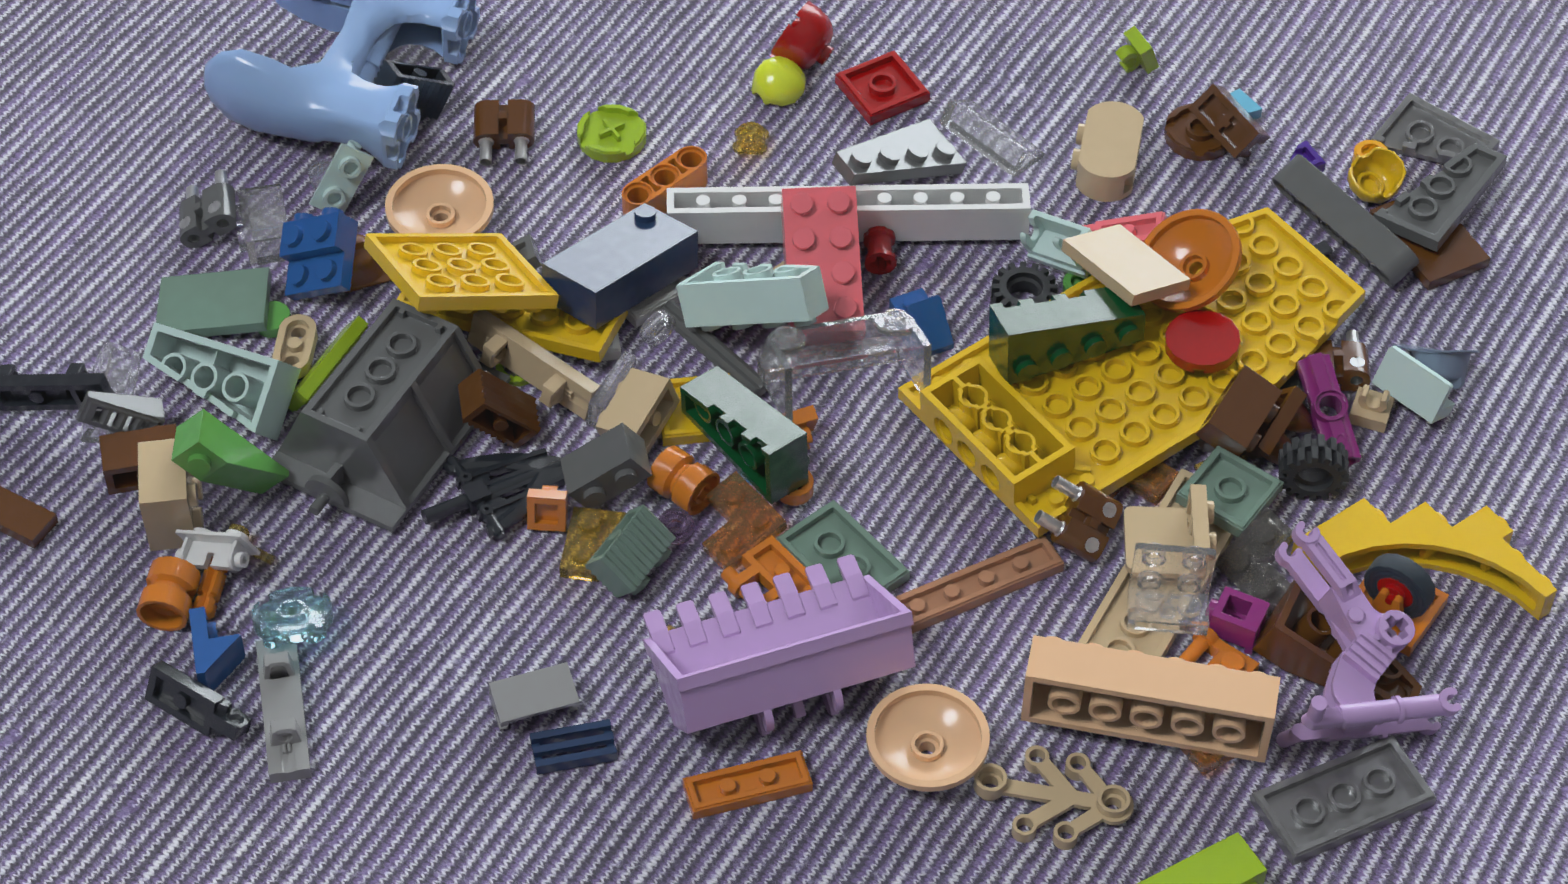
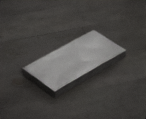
M1391 735L1388 738L1371 743L1251 794L1250 802L1293 866L1435 805L1437 797L1395 737Z

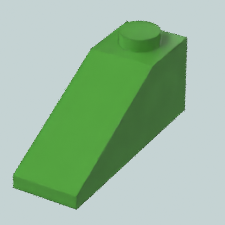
M202 409L176 427L171 461L202 482L263 494L289 476V470L205 409Z

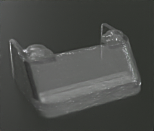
M895 308L886 310L884 313L816 323L803 327L782 326L768 335L757 358V373L779 412L793 421L792 379L900 362L920 393V390L931 384V344L913 317L904 310Z

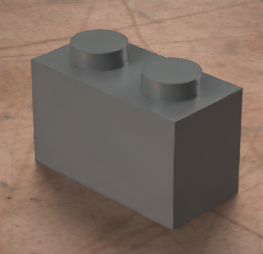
M623 422L560 458L568 495L589 511L603 505L606 501L652 476L644 439Z

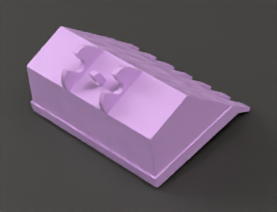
M850 554L837 559L843 581L830 584L822 564L819 563L805 568V573L811 590L798 593L790 573H783L773 577V583L779 599L770 602L765 601L757 582L742 585L740 590L747 608L733 612L726 592L720 591L710 594L708 600L714 618L700 620L693 601L689 600L678 603L676 611L682 627L668 631L660 610L657 609L644 613L643 619L650 637L643 639L647 655L652 660L675 727L689 734L753 715L761 736L770 734V731H773L775 728L771 709L791 704L795 718L806 716L803 700L821 695L829 715L839 714V711L844 708L842 688L916 667L911 625H914L912 611L870 575L863 576L854 555Z

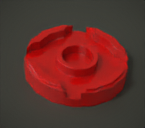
M1193 310L1180 314L1169 323L1165 333L1166 354L1175 365L1185 371L1194 373V369L1204 370V374L1216 373L1228 368L1236 360L1241 343L1239 329L1232 320L1221 313L1209 310Z

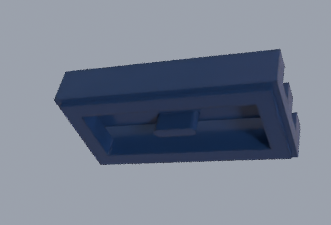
M610 719L529 733L537 775L618 760ZM606 745L605 748L582 752V749ZM564 752H566V754H567V755H561V756H556V757H550V758L542 759V756H548V755L559 754V753H564Z

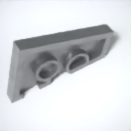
M1410 92L1371 138V140L1383 143L1388 150L1395 153L1445 164L1475 142L1495 151L1499 149L1500 144L1499 139Z

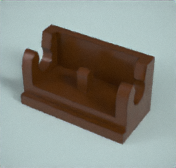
M1214 83L1188 108L1235 159L1238 157H1249L1252 154L1249 150L1255 144H1264L1270 138L1264 129L1224 87Z

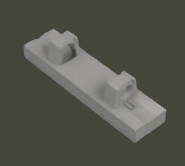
M296 635L273 640L255 641L270 783L311 778Z

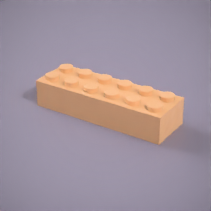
M1033 635L1025 676L1021 720L1265 763L1275 721L1281 677L1270 676L1260 671L1247 672L1229 669L1219 664L1206 665L1188 662L1178 657L1165 658L1147 655L1137 650L1124 651L1106 648L1096 643L1083 644L1065 641L1055 636L1042 637Z

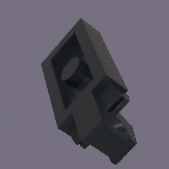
M164 661L152 665L145 700L207 737L211 734L220 737L224 735L235 741L238 737L249 732L252 719L241 710L232 708V703L228 699H225L222 695Z

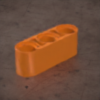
M685 146L629 182L622 190L623 215L644 203L667 214V188L706 187L708 183L706 152L697 146Z

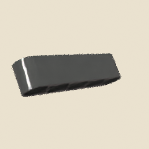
M1297 154L1272 177L1274 185L1288 200L1389 287H1394L1419 264L1416 254L1402 240L1302 155Z

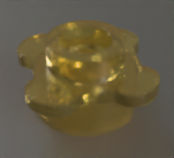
M746 122L735 129L736 142L732 145L735 153L763 155L767 152L765 140L769 137V132L760 124Z

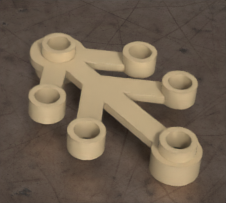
M1039 745L1031 746L1026 750L1024 766L1029 772L1040 774L1049 786L1007 779L1005 770L994 763L983 764L974 775V791L986 801H994L1003 795L1046 803L1029 814H1020L1013 819L1011 833L1013 838L1021 843L1032 841L1036 836L1038 828L1072 808L1088 810L1071 822L1062 821L1054 827L1052 838L1054 845L1061 850H1070L1076 846L1078 836L1102 822L1109 825L1123 824L1130 819L1134 809V802L1128 791L1119 785H1106L1090 766L1089 758L1079 752L1072 753L1066 758L1065 774L1071 780L1082 781L1090 793L1076 791L1049 759L1048 750ZM1040 757L1043 759V761L1036 763L1033 762L1030 758ZM1080 764L1084 768L1077 770L1071 767V765ZM985 784H993V785H995L996 787H994V788H989V787H986V786H984V785H985ZM1115 805L1119 809H1110L1106 806ZM1021 825H1026L1030 827L1031 830L1023 832L1019 830L1018 827ZM1066 832L1071 834L1072 837L1064 839L1059 834Z

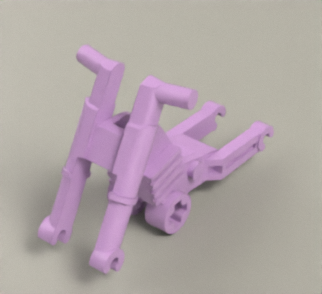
M1300 521L1292 530L1291 535L1294 543L1301 548H1297L1289 556L1286 553L1288 544L1282 542L1275 551V559L1280 566L1286 568L1318 612L1325 616L1331 628L1332 636L1337 639L1343 652L1333 662L1331 669L1328 671L1329 675L1324 687L1323 696L1317 695L1312 698L1307 713L1301 717L1302 723L1294 724L1292 728L1279 733L1276 737L1277 744L1282 748H1287L1297 743L1319 740L1332 742L1377 736L1380 739L1388 738V735L1412 732L1433 735L1441 728V724L1439 722L1430 723L1427 719L1437 716L1451 717L1461 710L1462 707L1459 703L1450 704L1447 701L1457 694V689L1448 687L1439 694L1404 698L1396 695L1392 696L1391 699L1375 700L1374 689L1377 680L1396 658L1399 651L1413 639L1415 634L1414 623L1402 611L1390 610L1383 614L1375 610L1359 588L1357 579L1321 535L1320 529L1315 527L1307 536L1303 532L1305 523ZM1303 551L1307 554V556L1310 558V560L1313 562V564L1317 567V569L1320 571V573L1323 575V577L1319 574V572L1316 570V568L1312 565V563L1309 561V559L1305 556V554L1303 553ZM1395 625L1401 631L1398 635L1391 629Z

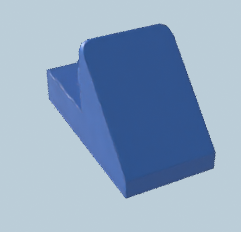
M920 288L889 299L891 313L920 360L954 348L942 299L939 295L928 297L924 289Z
M205 607L189 609L197 680L215 691L245 658L246 654L242 636L234 634L219 637L216 621L208 622Z

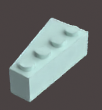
M714 262L676 285L686 328L701 327L702 331H713L727 325H732L733 330L749 328L754 324H763V328H774L787 322H794V326L803 327L817 321L816 317L829 309L820 266L786 264L773 270L772 264L762 263L748 268L747 263H734L732 267L726 268L725 262Z
M155 322L142 357L176 381L193 390L192 392L220 408L228 416L244 424L252 432L276 441L278 440L301 371L300 368L285 362Z

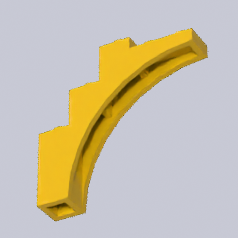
M1363 498L1317 526L1320 529L1321 535L1352 574L1367 570L1380 555L1386 553L1399 554L1413 560L1422 568L1460 575L1486 585L1515 601L1537 620L1550 613L1557 593V589L1549 578L1540 574L1525 560V557L1519 550L1510 546L1514 530L1510 528L1504 518L1496 515L1487 505L1452 527L1441 513L1436 512L1426 501L1390 523L1380 509L1375 508ZM1294 542L1291 555L1297 548H1301L1297 546ZM1303 551V553L1305 554V556L1309 559V561L1312 563V565L1316 568V570L1319 572V574L1323 577V575L1320 573V571L1317 569V567L1313 564V562L1310 560V558L1307 556V554Z

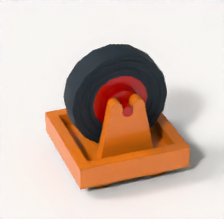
M1386 553L1378 556L1367 569L1364 579L1359 585L1371 606L1378 612L1384 614L1390 610H1398L1404 612L1412 619L1415 626L1414 637L1399 651L1408 657L1444 609L1449 598V594L1435 588L1430 575L1420 565L1399 554ZM1396 625L1391 628L1397 635L1401 632Z

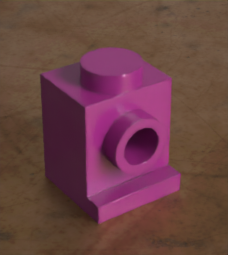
M1225 586L1219 600L1212 598L1204 620L1210 622L1209 627L1216 632L1219 638L1244 647V653L1252 655L1254 651L1252 649L1267 620L1270 603Z

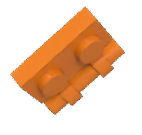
M772 535L742 555V565L746 568L745 570L738 573L732 566H729L721 573V578L728 584V591L737 599L742 598L744 600L740 588L742 585L752 582H760L768 590V592L763 594L766 602L779 599L773 583V577L783 573H790L798 593L811 590L805 573L806 567Z

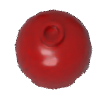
M808 1L797 12L796 16L799 18H796L791 25L788 24L770 55V58L774 56L788 58L795 62L802 71L809 70L817 62L823 65L834 51V48L830 46L833 38V26L829 17L819 7Z

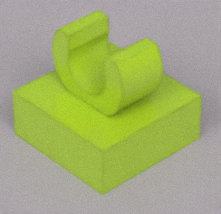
M1136 26L1125 31L1123 34L1127 45L1120 47L1115 52L1121 60L1119 64L1126 73L1132 72L1139 64L1147 74L1157 69L1159 64L1153 48Z

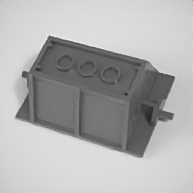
M393 298L302 409L279 450L272 457V459L289 470V476L282 480L281 483L316 498L309 507V511L314 515H318L328 503L393 533L443 469L444 464H447L448 457L457 451L474 429V426H468V423H463L458 384L477 369L488 371L506 383L511 381L510 375L478 362L463 335L462 329L458 325L432 314L421 313L415 307Z

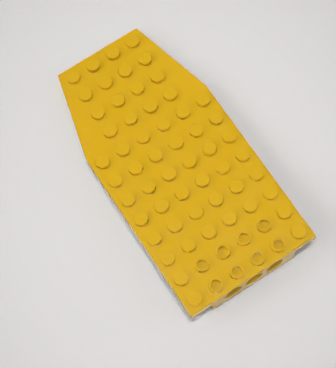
M1269 207L1229 219L1241 239L1242 259L1240 268L1229 288L1219 298L1197 309L1221 313L1232 320L1239 329L1241 340L1239 353L1236 360L1228 368L1216 373L1204 374V370L1194 369L1193 373L1175 365L1166 354L1165 333L1169 323L1178 315L1186 312L1166 311L1149 301L1139 304L1146 314L1144 340L1136 342L1131 346H1124L1098 357L1068 365L1063 369H1056L1036 376L1028 381H1021L1010 385L1001 376L989 356L988 335L898 387V398L1039 538L1049 530L1034 522L1036 513L1042 510L1058 519L1067 510V507L1064 505L1068 496L1051 487V483L1057 475L1074 485H1077L1080 481H1085L1109 495L1199 440L1200 438L1196 436V433L1201 428L1231 378L1244 365L1280 389L1298 370L1297 362L1308 355H1312L1365 301L1366 291ZM1091 275L1060 294L1065 293L1069 298L1079 297L1084 290L1104 288L1106 286Z

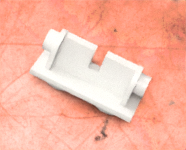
M195 527L193 530L176 529L175 532L184 541L182 547L177 549L175 557L187 560L195 565L197 569H208L213 556L210 567L214 570L238 572L248 566L249 555L259 556L261 553L248 540L249 537L245 533L234 529H228L226 532H213L202 527Z

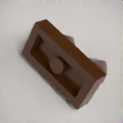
M1292 386L1281 389L1283 392L1275 403L1280 407L1277 414L1267 426L1263 423L1257 433L1262 435L1252 452L1247 454L1243 451L1252 460L1263 457L1278 465L1279 450L1283 449V444L1286 442L1292 444L1291 440L1284 433L1285 430L1296 433H1306L1313 430L1310 413L1303 404L1307 394L1299 387Z

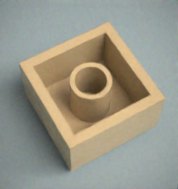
M175 439L138 442L139 507L150 551L181 548L184 541L175 533L176 529L193 530L195 527L204 528L202 507H196L199 506V500L203 499L202 481L171 461Z

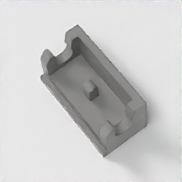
M567 662L489 683V700L499 730L508 729L507 725L514 721L569 707L571 712L578 710V706H580L579 697Z

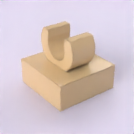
M1366 384L1363 387H1358L1349 414L1350 423L1385 433L1395 398L1390 396L1388 390H1384L1381 393L1370 390V385Z

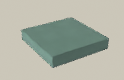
M1217 446L1176 494L1175 502L1186 508L1190 485H1206L1207 501H1214L1213 524L1242 539L1282 491L1284 482L1226 449Z

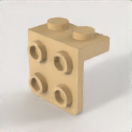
M1190 485L1186 508L1129 506L1125 508L1123 524L1125 568L1127 572L1131 574L1205 576L1209 556H1215L1217 543L1216 532H1209V524L1214 522V501H1207L1206 485Z

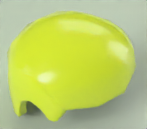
M774 56L764 60L755 70L751 91L752 94L758 93L765 105L786 106L795 103L803 95L806 77L802 69L792 60L781 56Z

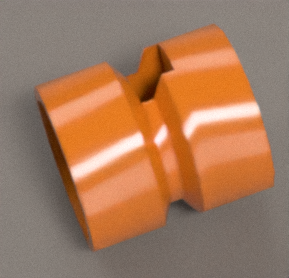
M675 445L667 447L659 454L651 466L652 476L647 478V485L664 498H671V501L677 507L693 516L702 512L709 505L720 485V476L717 472L705 464L695 463L692 455Z
M164 556L153 560L146 578L147 586L144 587L136 609L139 619L148 626L162 631H178L184 628L189 618V609L193 605L192 600L201 579L200 571L195 565L178 557Z

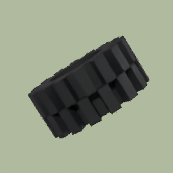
M1020 261V266L1016 267L1013 262L1008 264L1007 270L1002 267L998 270V275H994L991 285L990 303H1002L1005 308L1017 306L1018 300L1022 299L1011 295L1015 292H1028L1035 295L1036 298H1033L1035 303L1046 302L1051 299L1052 295L1057 294L1058 284H1055L1056 278L1054 275L1049 276L1047 268L1044 267L1039 271V264L1032 263L1031 267H1026V261Z
M1305 434L1304 440H1300L1297 436L1292 438V444L1289 442L1283 444V449H1280L1278 453L1279 480L1284 482L1282 489H1286V493L1290 496L1296 493V498L1303 500L1304 496H1309V501H1316V496H1321L1322 500L1329 499V493L1334 496L1340 494V489L1345 490L1347 482H1349L1348 451L1345 450V445L1342 442L1337 444V439L1333 437L1326 441L1323 434H1318L1317 439H1311V434Z

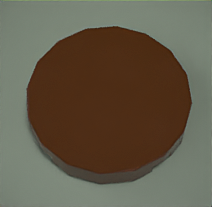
M1193 103L1177 107L1168 115L1164 136L1166 144L1174 153L1189 160L1212 161L1224 156L1228 152L1188 109Z

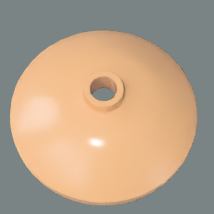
M452 164L428 165L408 172L393 184L385 200L387 222L395 233H481L489 224L494 212L493 193L488 183L476 172Z
M915 684L890 693L877 704L868 720L866 744L871 760L877 769L888 779L908 789L935 792L957 787L968 781L980 770L989 751L990 731L981 709L963 693L938 684ZM927 750L931 751L932 754H923L921 752Z

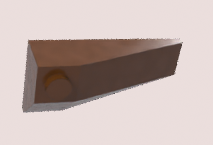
M1293 580L1266 620L1252 649L1284 671L1324 687L1329 675L1328 671L1331 669L1333 662L1343 652L1337 639L1332 636L1331 628L1325 616L1318 612L1295 580ZM1395 658L1377 680L1374 689L1375 700L1391 699L1392 696L1399 695L1401 698L1419 696L1422 686Z

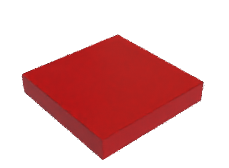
M895 50L835 74L837 86L870 126L930 101V92Z

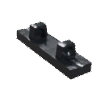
M70 363L65 374L19 375L14 364L0 365V411L79 410L87 391L115 393L104 373H88L84 363Z

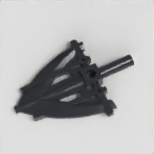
M545 448L530 453H496L461 460L452 455L448 457V464H444V469L449 475L457 477L456 487L458 490L461 489V495L421 510V516L427 525L467 509L471 516L477 514L479 522L487 523L486 532L489 538L495 536L501 540L506 536V529L527 516V494L529 488L542 489L543 485L559 486V488L565 486L560 457L547 455ZM506 472H512V473H509V474L500 476V477H498V478L489 480V478H492V477H494V476H497V475H500V474H503V473H506ZM521 490H524L522 493H520V494H518V495H515V496H513V497H511V498H508V499H506V500L503 499V498H505V497H507V496H509V495H512V494L517 493V492H519V491H521Z

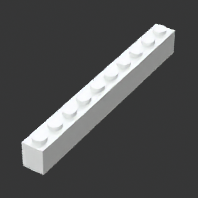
M1028 183L852 185L856 186L859 242H863L864 233L869 228L875 226H885L888 229H892L895 233V241L1019 240L1021 232L1029 235L1030 222L1028 216L1031 213ZM836 186L667 188V215L697 230L698 244L783 243L781 218L782 189Z

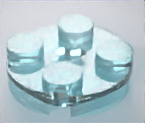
M288 587L276 590L268 594V602L260 607L258 601L252 608L251 616L254 631L257 636L262 638L263 645L270 649L280 648L285 644L301 642L319 643L327 637L326 630L333 622V610L329 596L323 593V598L314 595L313 588Z

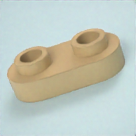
M296 314L285 318L279 326L272 358L300 368L301 371L298 379L303 378L312 366L318 340L315 321L307 315Z

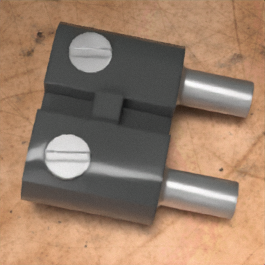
M223 169L215 171V184L202 190V199L199 198V188L196 185H189L186 188V199L179 206L180 242L186 247L198 248L213 241V232L222 236L233 230L236 226L235 189L227 183V172Z

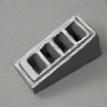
M87 391L77 413V421L115 433L164 425L165 415L162 398ZM97 407H102V411H96Z

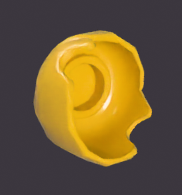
M1374 147L1369 153L1363 156L1358 155L1352 162L1347 175L1351 191L1361 201L1381 204L1392 199L1400 190L1406 175L1404 161L1394 151L1382 147Z

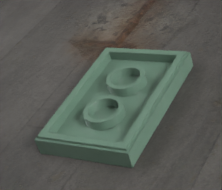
M263 267L161 277L156 323L201 337L267 331L272 280L270 268Z
M832 500L775 538L805 567L819 563L822 564L830 584L843 581L837 559L850 554L854 555L863 576L870 575L890 593L910 580V571L835 500Z

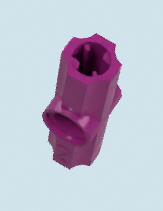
M1322 353L1308 355L1297 362V369L1304 392L1307 394L1306 398L1311 411L1310 416L1313 428L1317 431V434L1325 435L1326 441L1333 437L1337 439V444L1342 442L1345 445V450L1348 451L1350 467L1361 461V455L1347 413L1348 400L1340 390L1330 355ZM1324 406L1331 407L1336 410L1338 415L1327 416L1321 412L1320 408Z

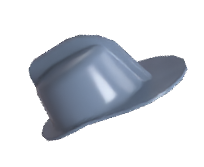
M1391 344L1402 349L1412 350L1413 358L1452 383V389L1463 387L1468 373L1471 354L1479 353L1477 350L1444 351L1414 345Z

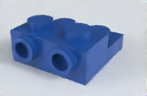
M325 207L319 216L309 213H296L294 221L283 223L279 257L289 261L285 288L286 297L295 301L350 291L358 221L345 215L344 211L339 208Z

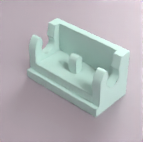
M1033 209L1028 216L1030 225L1034 227L1032 236L1030 237V235L1023 232L1020 233V241L1028 251L1027 257L1029 260L1086 279L1090 273L1067 256L1061 248L1063 239L1092 232V230Z

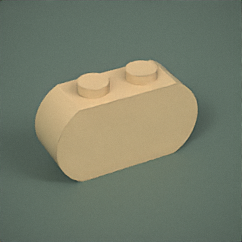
M1117 101L1102 102L1088 110L1085 124H1078L1076 144L1081 145V148L1073 149L1071 169L1077 170L1075 185L1078 190L1093 200L1114 202L1124 199L1132 193L1144 123L1143 115L1133 106Z

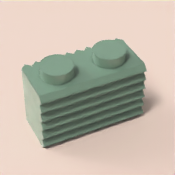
M643 504L626 513L585 565L586 569L591 570V574L595 575L597 580L601 581L602 585L606 586L607 590L613 593V596L618 598L629 593L636 595L649 583L650 578L647 574L653 567L660 566L670 556L671 550L668 547L676 537Z

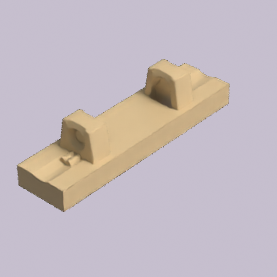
M478 310L473 314L467 342L483 352L480 362L489 368L499 363L542 391L539 401L549 408L560 403L584 420L594 413L601 388L600 385L487 310Z

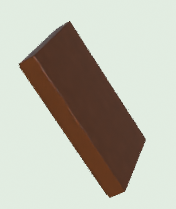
M1395 200L1370 209L1369 213L1373 216L1382 207L1388 209L1394 204ZM1461 222L1437 252L1395 234L1418 257L1419 264L1411 271L1427 290L1489 266L1491 258Z

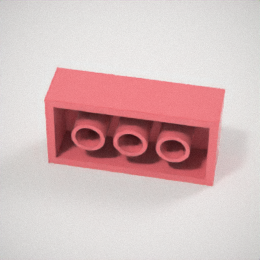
M856 186L782 189L781 218L784 265L820 266L829 309L816 317L817 321L811 325L796 327L794 322H788L789 343L862 340L865 322Z

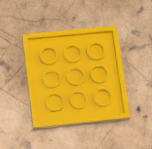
M368 233L365 236L364 248L416 310L421 313L436 314L442 310H454L463 314L472 313L473 310L505 313L508 309H523L528 312L537 313L541 312L542 309H557L559 298L557 292L502 233Z

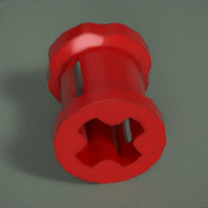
M875 226L869 228L863 235V243L868 251L864 258V266L866 270L873 274H887L897 266V257L892 251V246L896 240L892 229H888L885 226Z

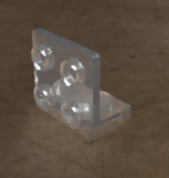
M1155 542L1136 543L1128 585L1127 629L1207 636L1209 626V591L1216 562V550L1199 546L1163 545Z

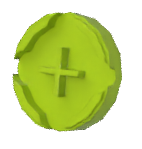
M606 104L599 106L598 111L591 114L590 111L585 113L577 124V142L582 152L591 159L600 162L618 163L629 160L640 153L646 144L647 130L644 119L642 120L638 117V112L623 105Z

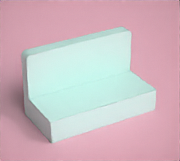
M1389 347L1371 383L1383 391L1388 390L1390 396L1431 424L1449 416L1455 405L1454 402L1448 399L1453 384L1399 347Z

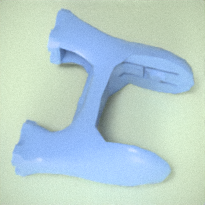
M275 0L281 7L304 21L329 31L340 32L321 62L291 68L272 58L239 49L221 51L205 64L203 77L205 89L211 102L228 119L257 132L319 143L321 141L347 144L349 140H354L382 163L383 167L397 170L402 168L406 159L408 145L410 142H414L418 133L421 116L420 109H416L419 90L418 86L407 83L394 86L373 84L374 78L377 77V72L380 71V66L383 65V60H385L390 51L399 46L412 44L421 45L436 51L443 57L445 62L457 65L462 64L466 55L468 41L470 39L473 40L477 31L480 7H476L477 0Z

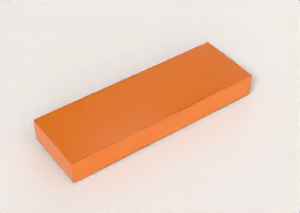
M801 750L682 778L683 789L693 820L813 791V782Z

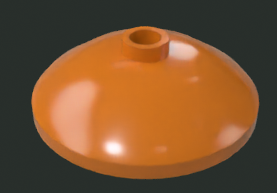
M1189 209L1168 217L1150 232L1144 243L1191 279L1187 291L1150 302L1166 311L1189 312L1212 303L1229 288L1240 268L1242 244L1237 230L1227 218L1208 209Z

